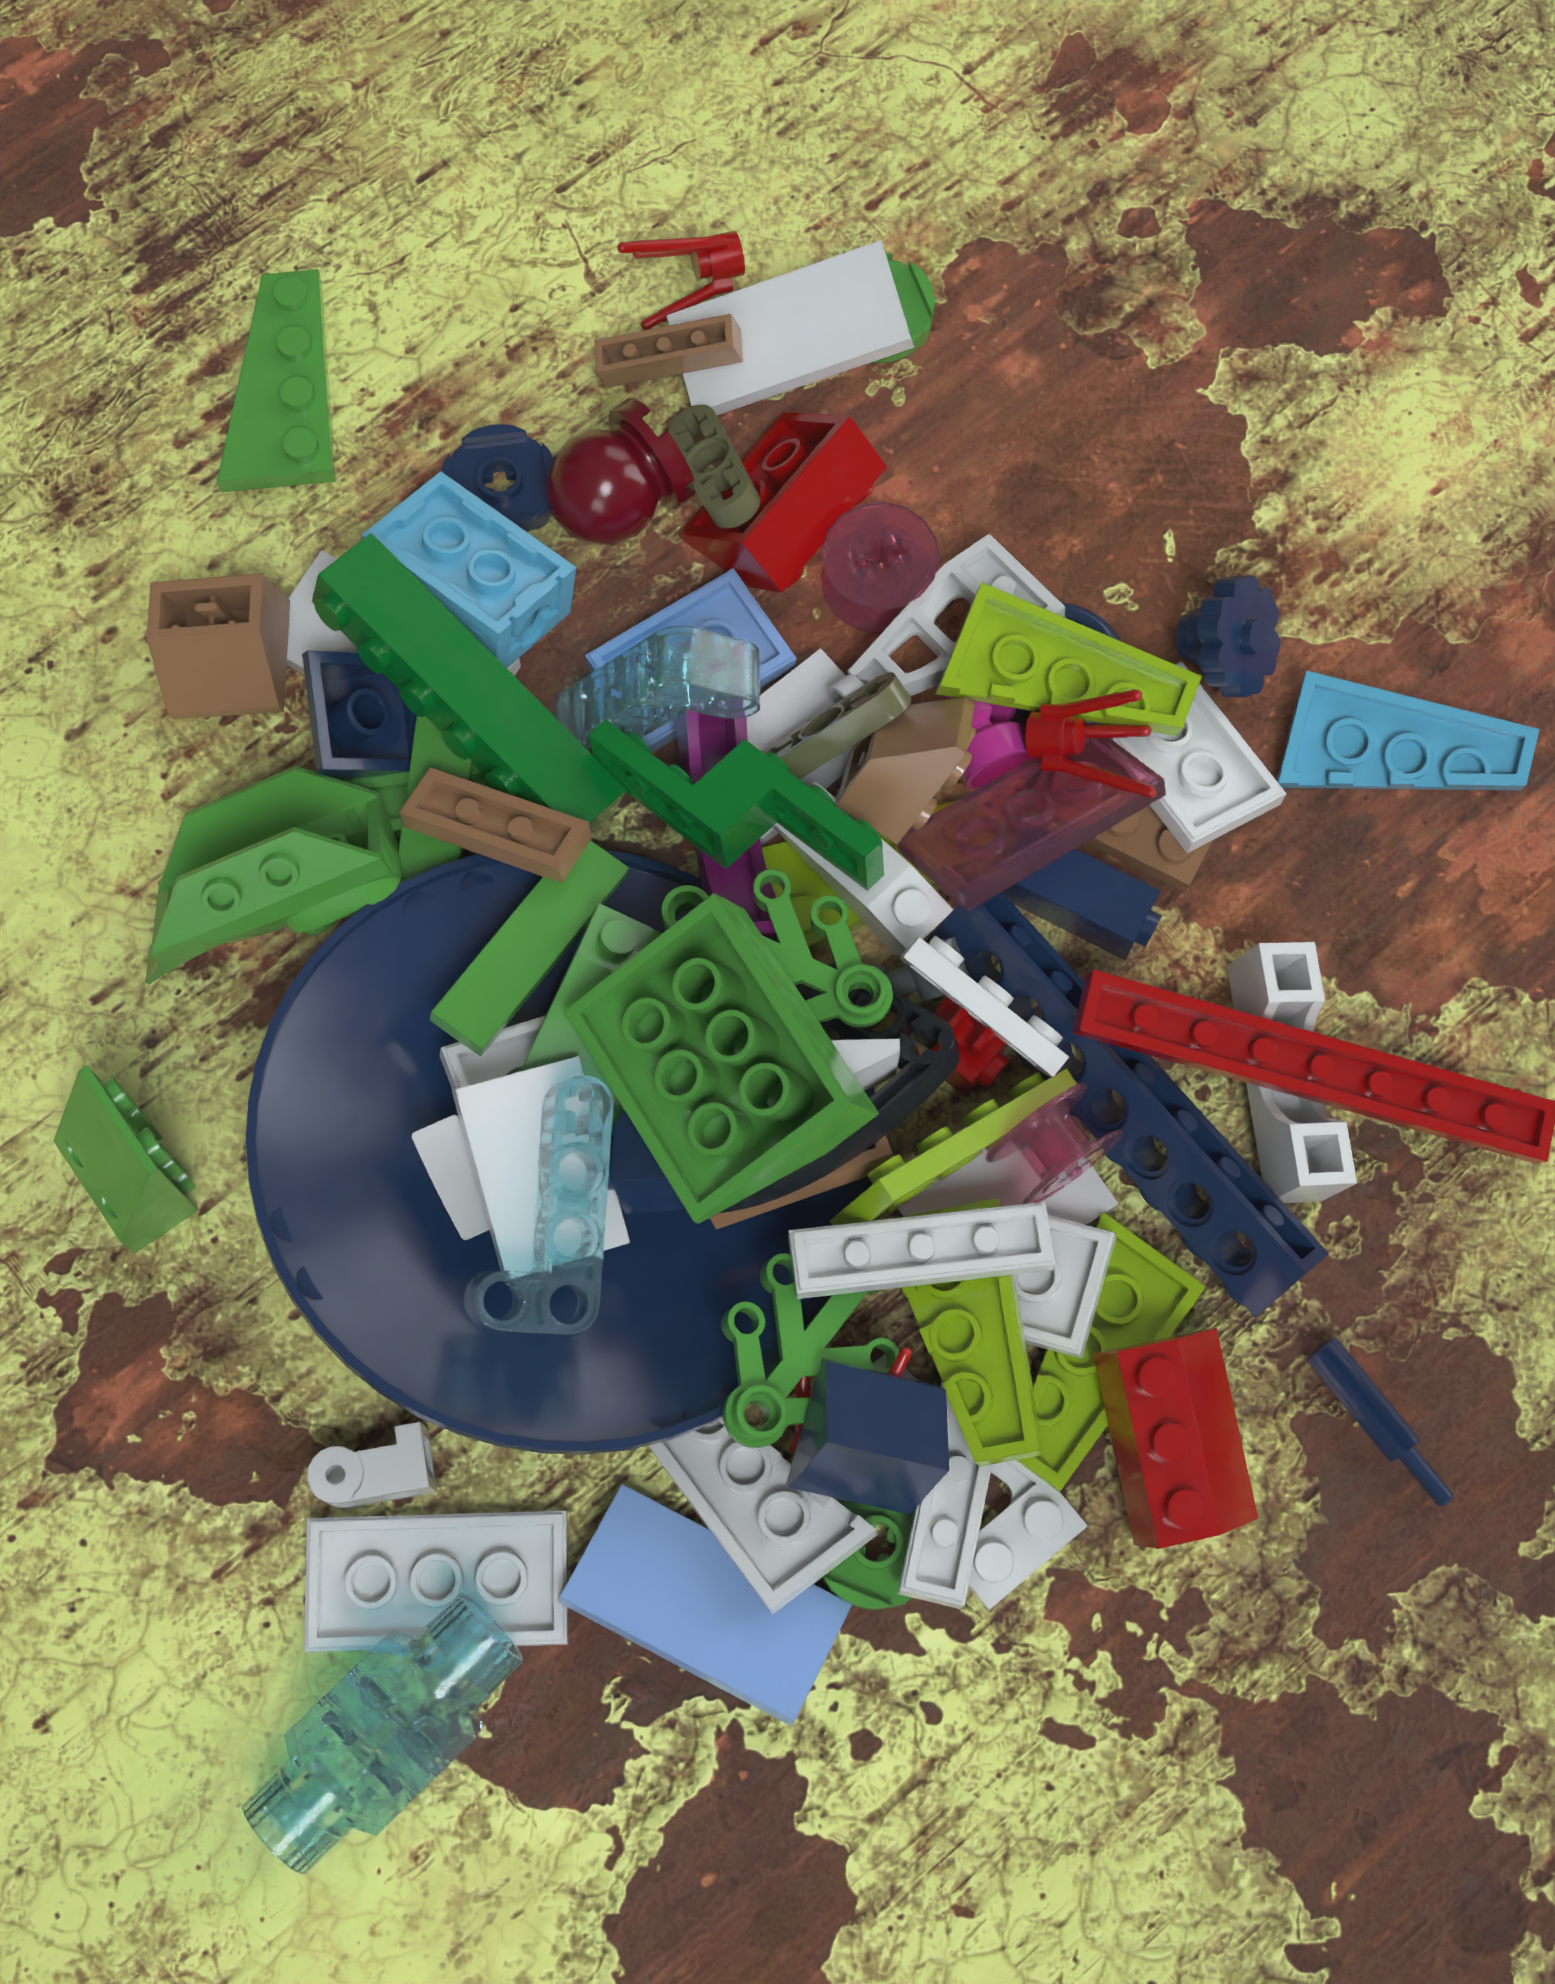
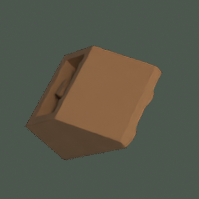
M263 573L150 582L147 642L167 713L172 719L284 712L290 600Z
M958 697L909 705L894 720L858 742L848 755L836 806L856 819L859 818L866 821L878 833L895 844L900 842L910 827L919 831L926 824L937 805L938 800L934 798L935 794L945 782L953 786L961 778L972 759V754L967 749L976 734V729L971 726L975 702L967 697Z

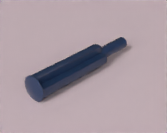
M1337 1337L1331 1338L1318 1346L1307 1358L1310 1365L1387 1459L1392 1462L1399 1458L1438 1506L1443 1507L1453 1499V1493L1414 1447L1420 1441L1415 1432Z

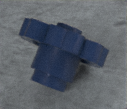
M1253 575L1229 576L1228 578L1218 579L1214 587V597H1206L1203 599L1201 607L1195 609L1192 613L1183 615L1179 620L1176 629V646L1180 656L1200 666L1208 686L1219 687L1223 697L1247 698L1252 694H1259L1263 688L1264 676L1272 675L1275 671L1276 657L1280 650V638L1274 629L1279 619V611L1276 603L1273 602L1270 588L1259 587L1258 581Z

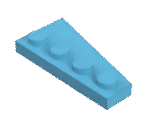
M1306 670L1302 677L1276 781L1282 788L1521 791L1527 785L1540 729Z

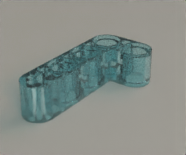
M665 627L654 632L556 696V719L593 755L588 734L605 719L623 733L632 731L642 738L688 710L726 719L749 717L760 710L759 648L748 641L697 627Z
M587 1075L571 1077L553 1085L545 1095L541 1117L531 1272L508 1270L483 1271L470 1281L464 1295L465 1310L470 1319L480 1327L507 1332L571 1335L586 1330L597 1318L601 1295L613 1116L612 1095L607 1086L597 1078ZM577 1093L579 1101L589 1103L590 1106L589 1114L579 1116L578 1119L575 1112L565 1110V1099L577 1096ZM576 1133L575 1136L588 1134L589 1143L579 1141L561 1144V1135ZM570 1153L577 1155L583 1160L587 1171L585 1182L577 1190L567 1188L559 1177L560 1163ZM566 1219L574 1221L582 1232L580 1248L569 1257L563 1255L557 1249L554 1241L556 1228ZM497 1281H502L511 1289L514 1301L507 1315L494 1319L485 1310L483 1298L490 1285ZM563 1285H567L575 1292L578 1306L576 1313L571 1319L560 1323L553 1317L549 1303L551 1295L555 1290Z

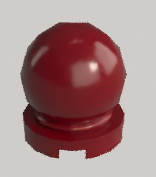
M628 398L609 411L608 419L612 430L590 429L569 438L550 462L545 490L551 513L571 537L589 545H614L637 537L653 520L658 501L670 509H677L695 496V493L687 486L694 481V477L679 447L668 431L659 437L656 436L650 426L642 419L649 414L650 410L636 398Z

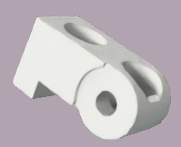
M421 1422L394 1426L397 1442L395 1445L353 1452L343 1446H331L321 1450L312 1459L308 1467L307 1481L310 1490L318 1499L337 1508H352L437 1493L429 1429Z

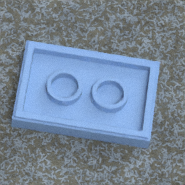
M734 568L585 655L586 664L632 732L637 734L647 744L651 753L677 738L667 683L677 646L736 642L746 696L796 667L797 662L795 655Z

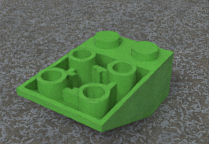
M87 1065L79 1070L53 1142L120 1242L136 1254L198 1211L187 1195L196 1186L176 1157L173 1158L163 1143L158 1142L163 1137L145 1111L138 1107L129 1093H125L113 1076L102 1081Z

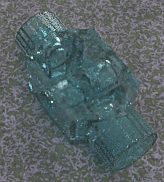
M462 1592L415 1637L393 1630L284 1734L289 1759L242 1804L244 1816L251 1828L278 1859L300 1874H307L353 1828L377 1836L477 1738L483 1729L478 1706L524 1662L523 1655L496 1621L473 1599Z

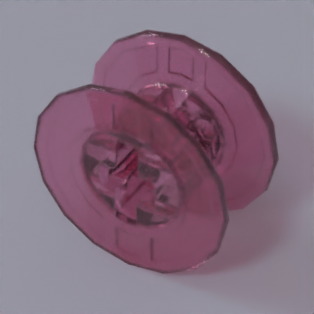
M879 502L862 504L842 514L828 530L822 550L824 563L821 573L823 596L835 616L852 628L874 634L882 633L910 602L921 597L934 581L940 561L937 538L926 521L907 507ZM877 565H881L882 571H878Z
M1079 1083L1046 1102L1012 1128L987 1153L986 1162L993 1163L1019 1151L1042 1181L1024 1198L1022 1204L1039 1203L1050 1198L1096 1164L1123 1138L1125 1134L1123 1130H1114L1092 1143L1069 1113L1086 1094L1089 1087L1087 1083Z

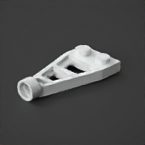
M988 534L949 560L937 571L848 670V675L829 687L828 694L830 700L834 705L862 687L864 683H868L874 678L889 672L895 673L910 696L939 685L956 642H952L934 622L937 616L954 599L965 598L971 604L981 582L1062 617H1065V606L1001 544ZM917 635L938 658L915 671L904 673L890 658V655L910 637Z
M886 1355L879 1358L873 1365L878 1369L884 1370L887 1365ZM905 1367L902 1377L919 1381ZM1016 1460L992 1464L991 1473L1009 1487L1011 1501L1003 1512L985 1527L979 1529L968 1588L987 1611L1088 1527L1060 1492H1057Z

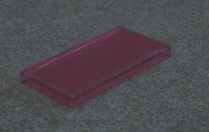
M1085 738L1082 753L1079 755L1072 754L1068 760L1153 786L1156 789L1155 797L1147 798L1134 793L1131 794L1064 772L1042 771L1041 759L1030 758L934 813L919 831L910 827L897 844L898 851L968 912L1166 796L1164 778L1112 739Z

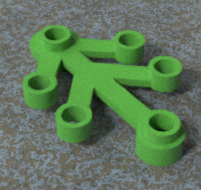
M768 869L761 872L755 878L753 884V898L759 908L767 911L778 942L764 936L763 938L794 985L802 983L824 993L805 1001L819 1023L839 1018L847 1025L853 1027H868L881 1021L891 1007L893 998L892 986L887 976L881 970L871 965L862 964L847 925L849 911L846 903L837 896L825 895L818 898L811 907V927L816 934L827 938L836 966L835 969L812 958L790 900L791 882L788 876L776 869ZM767 883H777L783 888L784 892L780 897L770 899L765 897L760 889ZM690 885L680 886L670 891L662 904V921L665 930H668L677 922L676 917L680 912L685 910L692 911L709 896L702 889ZM831 908L840 914L841 919L836 924L827 925L819 920L818 913L823 909ZM854 989H865L870 993L872 1001L865 1006H857L849 1000L848 994Z
M777 1254L763 1264L760 1270V1281L764 1289L771 1293L773 1297L780 1357L779 1363L766 1379L759 1335L762 1334L765 1328V1316L762 1310L752 1302H740L729 1308L724 1313L721 1321L724 1335L734 1343L738 1387L725 1400L723 1422L727 1432L737 1443L748 1448H763L776 1442L782 1436L786 1426L803 1424L811 1397H786L801 1378L816 1377L818 1375L822 1358L883 1373L888 1372L899 1349L894 1342L887 1338H876L863 1346L825 1348L866 1293L873 1294L881 1290L831 1295L804 1329L801 1299H796L790 1254ZM775 1264H782L789 1270L790 1282L788 1285H782L775 1280L773 1276ZM737 1312H743L750 1317L752 1321L750 1334L741 1333L735 1327L734 1317ZM873 1348H878L885 1353L887 1365L884 1370L878 1369L872 1364L870 1354ZM748 1404H754L762 1411L763 1421L759 1427L750 1425L745 1419L744 1413Z

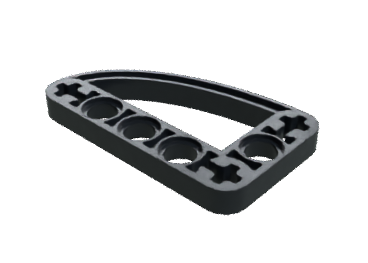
M835 963L827 964L836 969ZM801 984L797 989L805 1001L824 994L804 984ZM854 989L848 994L849 1000L857 1006H865L872 1001L870 993L865 989ZM894 991L891 1007L888 1012L898 1015V1019L889 1029L872 1031L866 1027H853L847 1025L839 1018L820 1023L830 1040H838L841 1035L849 1040L900 1039V1055L897 1068L901 1071L869 1098L879 1112V1115L825 1155L720 1213L758 1206L806 1187L845 1165L892 1131L914 1112L957 1067L960 1060V1050L951 1025L944 1019ZM913 1032L915 1041L926 1048L932 1049L939 1043L941 1049L937 1052L927 1049L920 1055L915 1041L910 1036Z

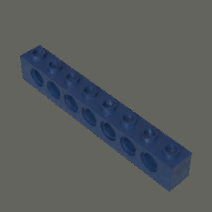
M996 884L966 895L925 941L929 943L934 936L941 940L955 937L971 979L978 983L984 975L1014 998L1008 1006L1011 1011L1026 1023L1035 1015L1063 1037L1057 1047L1068 1055L1069 1058L1056 1074L1067 1068L1081 1090L1061 1104L1062 1108L1082 1122L1098 1140V1146L1102 1153L1109 1160L1122 1167L1138 1185L1143 1199L1151 1207L1162 1212L1181 1234L1182 1241L1188 1250L1195 1256L1202 1258L1223 1281L1229 1296L1238 1304L1245 1306L1255 1318L1329 1255L1325 1248L1150 1055L1072 1034L1084 981ZM991 953L998 959L1001 972L994 967ZM1031 998L1038 1003L1042 1018L1033 1010ZM1071 1044L1075 1045L1081 1052L1083 1064L1074 1056ZM1017 1053L1022 1063L1029 1069L1039 1072L1045 1081L1051 1078V1076L1043 1074ZM1112 1090L1116 1091L1123 1099L1125 1110L1115 1102ZM1154 1137L1164 1144L1167 1156L1160 1153L1156 1148ZM1195 1184L1201 1186L1206 1191L1210 1204L1201 1199L1196 1191ZM1237 1232L1244 1234L1249 1239L1253 1251L1243 1246Z

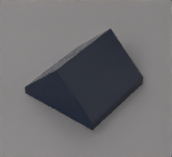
M311 650L302 653L317 773L339 780H349L409 772L417 715L403 702L399 689L383 673L377 674L370 670L361 660L358 653Z
M822 1358L786 1485L792 1489L910 1515L949 1471L946 1389L942 1386Z

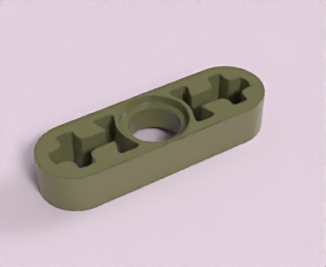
M695 405L683 410L672 420L668 432L685 457L693 474L694 481L692 485L701 503L718 527L734 528L742 525L753 517L760 505V496L726 430L710 406ZM703 433L706 439L696 444L694 438ZM724 459L716 468L702 473L710 464ZM732 488L734 495L725 500L722 492Z
M895 673L882 674L762 752L771 751L785 762L791 774L800 780L894 720L909 706L911 697Z

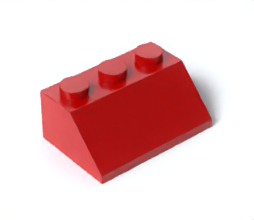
M782 412L741 460L760 496V505L753 517L737 527L721 528L715 525L705 507L702 506L678 535L685 543L726 572L734 568L743 583L749 588L782 593L801 578L804 566L817 550L836 536L839 531V524L853 507L863 502L871 494L874 482L884 472L887 465L850 416ZM732 488L722 492L725 500L734 495Z
M1217 1328L1093 1353L1134 1545L1162 1549L1219 1536L1258 1519Z

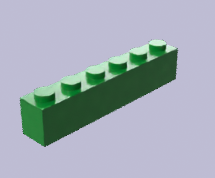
M372 533L318 574L312 603L319 618L333 631L340 630L357 647L361 660L370 670L377 674L383 673L399 689L403 702L414 714L420 717L426 716L442 732L444 742L457 757L463 760L469 758L485 775V781L489 788L588 821L591 833L615 812L627 789Z

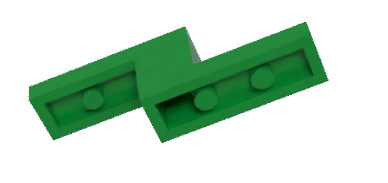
M605 719L588 734L593 756L627 789V794L725 870L778 823L866 891L884 876L882 840L869 823L859 818L854 821L836 807L832 798L822 788L814 784L807 786L791 774L789 768L779 756L771 751L763 753L746 739L694 784L689 775L675 764L667 766L652 755L647 744L632 731L623 733Z

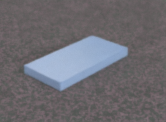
M623 1484L620 1486L559 1599L560 1604L790 1726H793L852 1604L812 1584L772 1615L709 1529Z

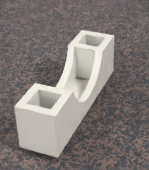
M1315 942L1258 943L1227 966L1234 1010L1313 1032L1317 1016L1325 1003ZM1246 1083L1262 1180L1283 1203L1324 1201L1357 1184L1347 1122L1333 1117L1321 1103Z

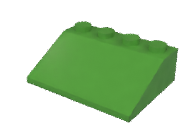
M715 893L564 1011L695 1223H702L825 1155L879 1115V1112L745 909Z

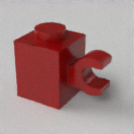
M946 997L933 1014L951 1025L960 1050V1060L955 1070L945 1081L968 1098L979 1084L988 1090L1006 1069L1010 1060L1003 1056L1007 1044L999 1039L989 1027H984L969 1015L966 1009L959 1007ZM915 1041L920 1055L927 1049L935 1052L941 1049L939 1043L930 1049Z

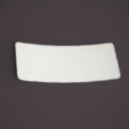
M452 1115L415 1131L412 1134L414 1144L461 1238L468 1240L488 1231V1222L459 1117Z

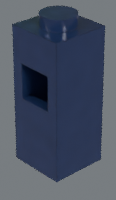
M1031 826L1026 830L1001 877L999 885L1001 891L1014 905L1125 961L1135 943L1146 948L1162 915L1152 911L1159 896V890Z

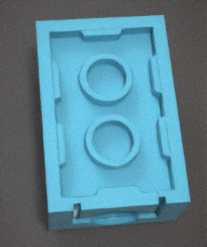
M441 471L361 535L362 540L372 533L506 668L513 664L571 612L576 567Z

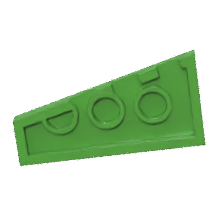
M318 269L262 274L217 478V484L221 492L336 482L323 291Z

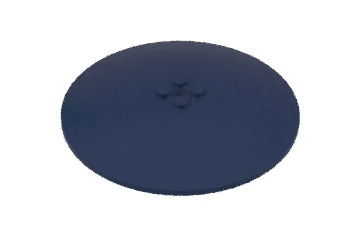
M604 849L629 867L627 877L604 906L661 933L666 931L662 921V904L667 894L673 889L685 885L702 889L700 878L673 866L633 854ZM475 854L439 865L398 884L396 890L384 900L374 905L366 904L340 925L312 954L288 987L269 1024L259 1051L248 1098L246 1157L248 1183L257 1225L270 1261L291 1301L316 1336L348 1369L369 1386L415 1416L455 1434L495 1446L545 1454L587 1455L616 1452L669 1441L723 1418L725 1400L738 1387L734 1343L724 1335L721 1321L724 1313L737 1303L752 1302L762 1310L765 1316V1328L762 1334L759 1335L765 1379L779 1363L780 1357L773 1297L761 1284V1267L767 1260L777 1254H790L789 1230L832 1226L830 1220L873 1184L867 1176L717 1230L710 1218L700 1224L695 1223L688 1212L680 1210L626 1214L619 1201L630 1243L509 1279H503L490 1230L468 1240L461 1238L435 1189L412 1139V1134L415 1131L452 1115L458 1116L452 1088L439 1055L441 1047L459 1041L430 1021L431 1012L543 877L487 856ZM691 910L680 912L676 917V921L678 922ZM585 929L505 1028L546 1015ZM843 1035L838 1038V1040H849ZM874 1087L865 1091L869 1098L875 1094ZM601 1130L600 1134L605 1152L612 1151L613 1134ZM775 1264L773 1267L775 1280L782 1285H788L790 1282L789 1270L782 1264ZM831 1295L801 1299L804 1329ZM737 1312L734 1317L735 1327L741 1333L750 1334L752 1330L750 1317L743 1312Z

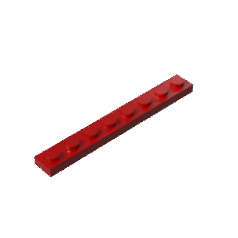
M1093 969L1086 973L1072 1034L1534 1164L1548 1162L1555 1126V1101L1098 970Z

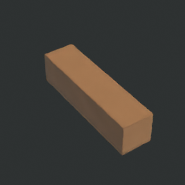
M726 314L595 340L596 373L605 385L610 388L743 362L741 329L733 316Z

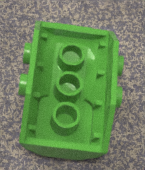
M294 766L186 812L159 883L152 944L149 947L145 983L151 984L183 963L221 944L247 940L287 926L296 933L306 932L308 935L323 933L333 927L339 919L358 912L366 904L374 905L392 894L401 881V859L399 845L379 793Z

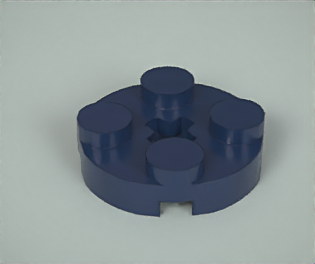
M488 425L477 428L461 439L462 445L454 451L451 458L450 453L446 457L441 472L527 533L545 526L551 515L545 490L549 466L553 458L550 450L542 442L541 446L536 440L527 437L525 430L512 425ZM505 472L507 480H515L512 486H509L507 490L502 492H495L494 489L487 488L484 485L493 482L494 473Z

